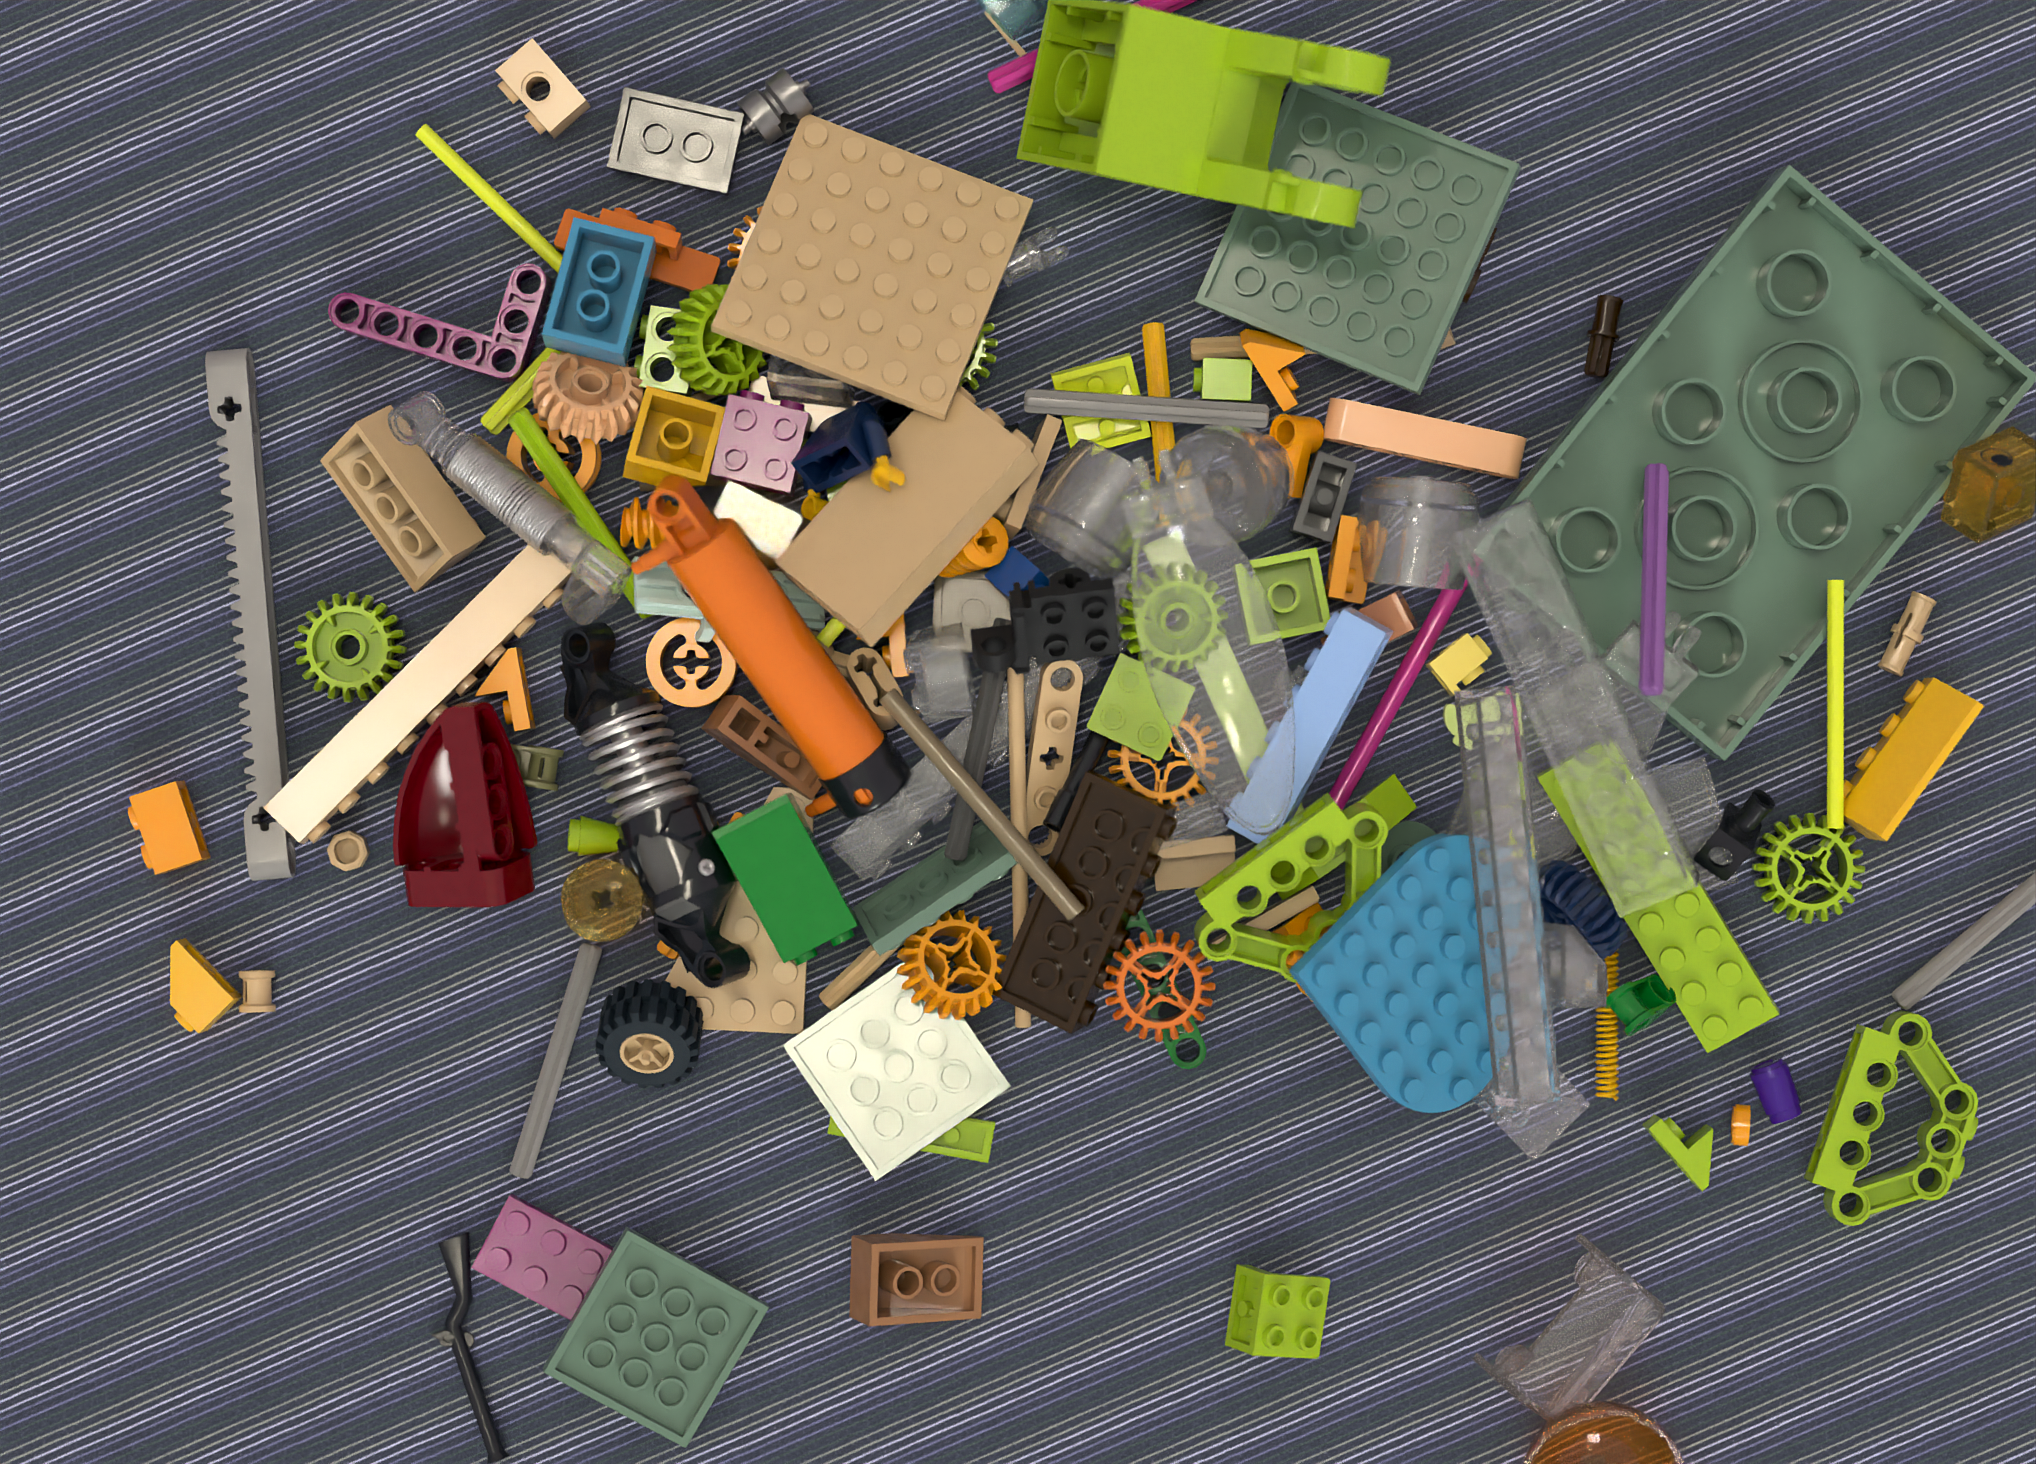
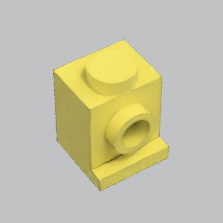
M1465 633L1425 665L1450 696H1455L1461 691L1456 684L1462 681L1466 686L1485 671L1481 664L1488 659L1492 652L1478 635L1471 638L1468 633Z

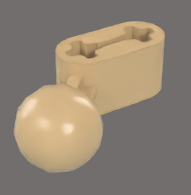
M812 631V632L814 633V635L817 637V635L819 634V632H818V631ZM820 642L880 729L889 730L898 725L897 721L883 705L877 707V701H880L894 688L903 697L901 689L881 655L871 648L864 647L856 649L848 655L834 651L832 644L828 648ZM872 671V675H871V679H870L869 675L867 676L866 673H869V672Z

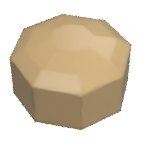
M352 830L334 835L327 847L331 864L343 871L363 867L370 854L366 838Z

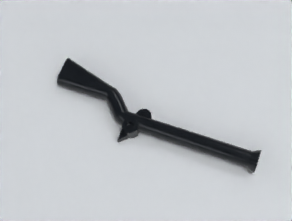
M469 1232L438 1242L456 1294V1299L447 1315L445 1330L431 1334V1336L439 1339L442 1346L452 1347L488 1453L487 1464L504 1459L510 1454L503 1449L469 1349L473 1346L475 1338L470 1332H463L461 1326L473 1298Z

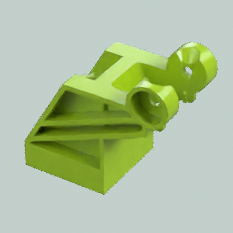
M1048 0L1016 159L1355 228L1362 191L1294 177L1292 172L1274 168L1273 172H1270L1268 169L1269 156L1283 91L1289 82L1293 81L1306 85L1316 84L1352 93L1362 92L1383 97L1391 59L1304 40L1232 29L1133 4L1099 0Z

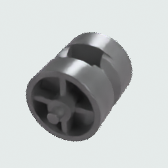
M782 68L765 81L766 89L763 92L754 89L740 99L737 104L747 117L745 119L747 124L741 127L744 134L746 135L751 130L754 133L758 132L769 146L787 132L786 124L788 122L798 124L801 118L812 114L815 110L805 96L807 94L805 90L811 86L808 80L805 79L801 83L795 82L788 72Z

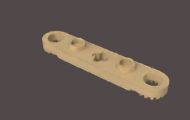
M1073 660L1045 663L1041 667V673H1039L1040 679L1038 693H1036L1026 764L1027 841L1040 856H1045L1052 852L1060 834L1049 829L1048 839H1045V842H1041L1039 845L1038 843H1030L1028 839L1029 833L1034 827L1044 825L1043 821L1058 791L1063 787L1070 773L1083 683L1082 671ZM1062 667L1069 668L1072 672L1070 683H1067V686H1062V688L1052 686L1051 676L1053 672ZM1049 747H1053L1054 751L1060 755L1059 759H1052L1051 764L1046 766L1045 761L1040 758V755L1047 754Z

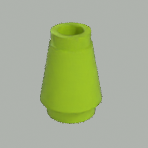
M581 815L580 819H570L567 851L577 852V856L617 852L619 850L616 842L620 836L616 828L619 826Z

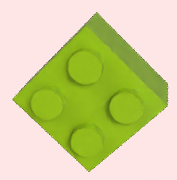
M1317 547L1235 563L1233 565L1249 646L1324 631L1330 619V612Z

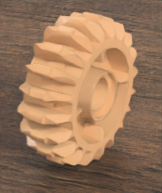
M563 351L560 354L551 352L547 361L541 362V366L538 368L537 375L534 378L532 400L534 408L538 409L539 420L548 421L549 431L560 429L563 439L573 435L577 437L579 444L584 438H589L597 445L601 437L612 442L617 434L625 436L630 426H635L644 388L638 386L643 380L637 378V368L629 367L628 362L626 367Z

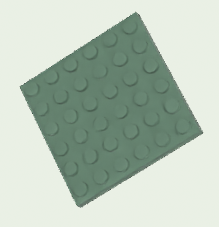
M1292 81L1279 110L1268 169L1270 172H1273L1274 168L1292 172L1294 177L1362 191L1355 228L1237 205L1194 302L1201 307L1303 346L1309 351L1420 395L1521 170V166L1514 161L1315 84L1306 85Z

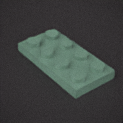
M983 821L973 826L967 857L964 861L945 857V845L853 907L864 932L879 956L888 950L900 947L906 938L921 928L934 924L943 913L957 904L968 901L977 890L991 881L1002 878L1010 868L1017 864L1014 857Z

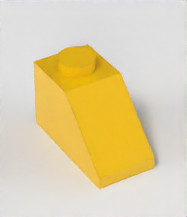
M186 938L176 940L170 946V1005L177 1011L174 1017L190 1032L194 1029L198 1034L208 1031L242 995Z

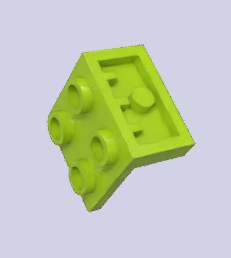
M1119 653L1112 672L1087 723V728L1154 760L1160 761L1165 754L1195 687Z
M1237 1264L1225 1345L1252 1356L1317 1359L1320 1354L1330 1279L1324 1276L1272 1273L1251 1265Z

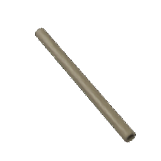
M895 688L888 692L879 702L1067 920H1072L1085 907Z

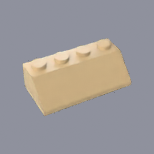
M391 405L357 421L320 460L414 592L421 590L467 557L486 538L477 522L467 512L451 486L444 480L428 454L421 448L405 422L398 416Z

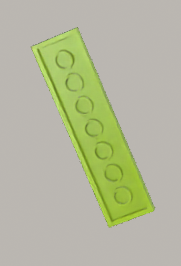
M1605 735L1539 773L1537 779L1668 990L1671 987L1675 991L1678 1007L1706 1052L1709 1053L1780 1015L1779 1008L1611 735Z

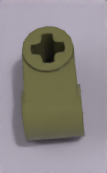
M511 744L524 786L558 791L559 785L555 780L559 758L564 757V750L534 745L522 746Z

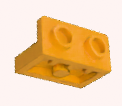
M1340 516L1332 540L1325 583L1327 599L1356 604L1365 602L1377 528L1375 523L1358 521L1357 517Z

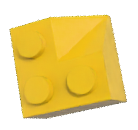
M646 386L626 456L623 477L657 486L662 478L669 475H679L685 478L691 486L706 485L726 407Z

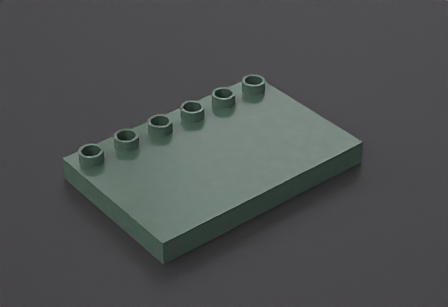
M1787 165L1775 170L1466 548L1465 552L1714 759L1726 761L1826 639L1827 580H1844L1845 615L2036 382V374L1792 166ZM1663 463L1669 471L1664 691L1658 696L1642 695L1639 689L1645 468L1648 464Z

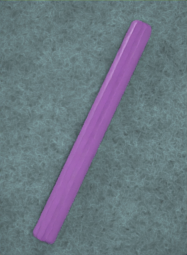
M1663 463L1648 464L1645 468L1639 689L1642 695L1658 696L1664 691L1669 471Z

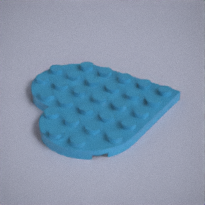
M1444 833L1427 837L1404 852L1289 970L1375 1085L1384 1095L1397 1104L1423 1113H1438L1452 1110L1467 1103L1481 1092L1500 1068L1509 1039L1510 1010L1506 993L1496 974L1513 953L1521 929L1523 914L1521 887L1515 870L1498 848L1483 839L1467 834L1447 835Z

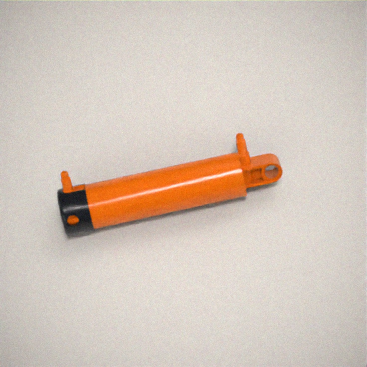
M669 475L662 478L650 496L648 511L666 539L656 544L657 547L631 564L632 571L639 575L644 571L651 570L664 561L667 562L671 571L815 771L818 781L827 793L814 799L811 804L805 807V812L809 817L823 814L837 806L843 816L854 819L869 814L886 804L908 783L911 778L910 766L886 732H882L733 518L726 517L716 521L685 478L679 475ZM669 494L674 496L678 500L679 505L674 506L666 503L662 495Z

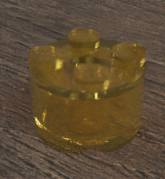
M600 858L577 867L567 877L561 891V905L568 926L579 936L595 942L612 941L633 931L642 921L648 905L634 868L626 866L624 861L614 858ZM608 890L612 893L610 900L614 904L613 906L600 909L598 907L600 900L596 897V893H603Z

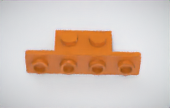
M602 208L599 218L572 209H566L554 240V246L557 249L565 251L573 218L575 217L654 237L657 253L649 279L689 292L695 289H702V287H706L709 284H714L721 264L720 258L683 246L681 233L676 232L677 229L669 223L654 220L653 224L637 219L638 216L635 213L623 208H614V211Z

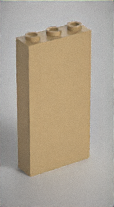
M960 385L957 388L944 421L914 409L887 438L892 454L889 463L902 470L905 474V482L902 486L890 480L891 492H888L874 484L871 479L872 471L877 463H874L871 469L851 477L774 561L792 583L871 648L1039 465L1031 451L1034 444L1030 439L1017 429L1013 433L1009 432L1003 427L1005 422L996 412L989 407L982 411L974 405L977 402L976 399Z

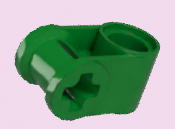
M1651 974L1637 981H1629L1608 995L1602 1004L1606 1009L1611 1008L1624 1024L1625 1034L1631 1036L1641 1029L1647 1028L1676 1002V994L1671 987L1670 990L1667 989L1660 976Z

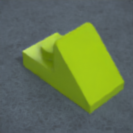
M1654 1114L1642 1124L1694 1186L1704 1191L1709 1186L1713 1128L1705 1124L1682 1143L1680 1140L1686 1135L1670 1117L1663 1121Z

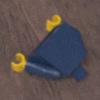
M862 401L857 402L854 406L825 419L792 460L791 464L802 476L803 490L808 492V496L801 505V514L806 519L812 521L828 504L829 501L820 498L821 491L871 469L874 463H877L871 474L874 484L888 492H891L890 480L900 486L904 484V472L889 463L892 454L887 440V430L883 420L876 414V410L871 404Z

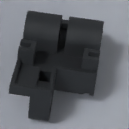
M1066 568L1055 572L1050 577V586L1035 588L1034 580L1028 581V590L1021 591L1020 583H1013L1014 590L1008 591L1011 624L970 629L974 668H980L989 673H998L1011 667L1015 674L1018 675L1030 673L1028 656L1035 655L1037 664L1119 654L1113 579L1091 581V577L1086 571L1078 568Z

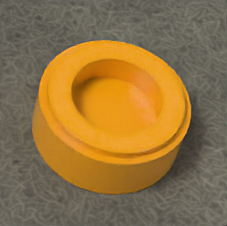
M1735 1104L1732 1108L1731 1143L1733 1145L1748 1146L1751 1117L1750 1105Z

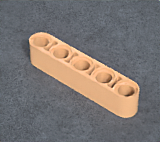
M1330 398L1324 425V440L1509 479L1519 478L1527 440L1525 437L1340 398Z

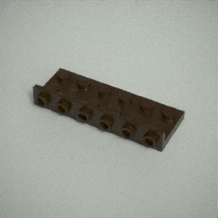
M1088 770L1085 772L1047 862V865L1085 908L1072 920L1068 921L1042 889L1037 886L997 982L1002 988L997 991L993 990V995L1070 1034L1082 1029L1084 1026L1088 1027L1092 1023L1098 1010V1005L1094 1003L1100 989L1104 990V982L1111 980L1113 976L1106 972V966L1111 964L1114 952H1121L1123 950L1125 940L1129 938L1130 931L1126 930L1131 915L1136 916L1143 906L1146 894L1142 893L1147 878L1152 879L1160 866L1162 857L1158 855L1161 845L1163 841H1169L1176 829L1178 819L1174 818L1177 806L1171 803L1163 805L1095 771Z

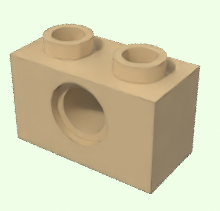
M533 38L495 70L503 79L497 86L513 104L519 99L530 110L524 117L540 135L547 130L555 139L591 107ZM546 82L550 84V93L547 98L541 101L531 99L530 91L536 83Z

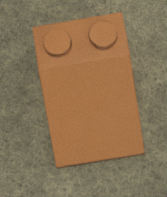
M898 1233L852 1235L849 1317L869 1327L980 1319L982 1312L984 1237Z

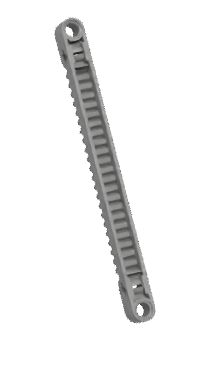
M250 348L208 351L205 357L209 412L211 419L217 426L226 429L227 435L217 440V445L228 449L226 454L218 457V461L229 465V469L219 475L220 478L231 483L230 486L221 490L222 495L232 497V502L222 506V511L233 514L232 519L224 522V527L234 530L235 534L226 538L225 543L236 546V551L227 555L226 558L237 563V568L229 571L228 576L239 579V584L229 588V593L239 595L240 600L230 606L231 609L242 614L241 617L232 621V625L243 628V633L233 637V642L244 645V650L236 653L235 658L245 661L246 666L236 670V675L246 677L247 682L238 686L237 689L248 694V699L240 702L239 707L250 711V715L240 719V724L251 727V731L241 737L243 741L250 742L253 745V748L243 752V757L254 760V764L245 768L244 773L255 776V781L247 784L246 789L257 793V799L248 805L243 819L247 867L252 881L294 878L296 873L294 837L277 821L269 823V826L268 823H261L260 815L267 813L264 807L289 783L255 366ZM233 402L242 407L241 412L235 413L234 418L226 415V409L233 408Z

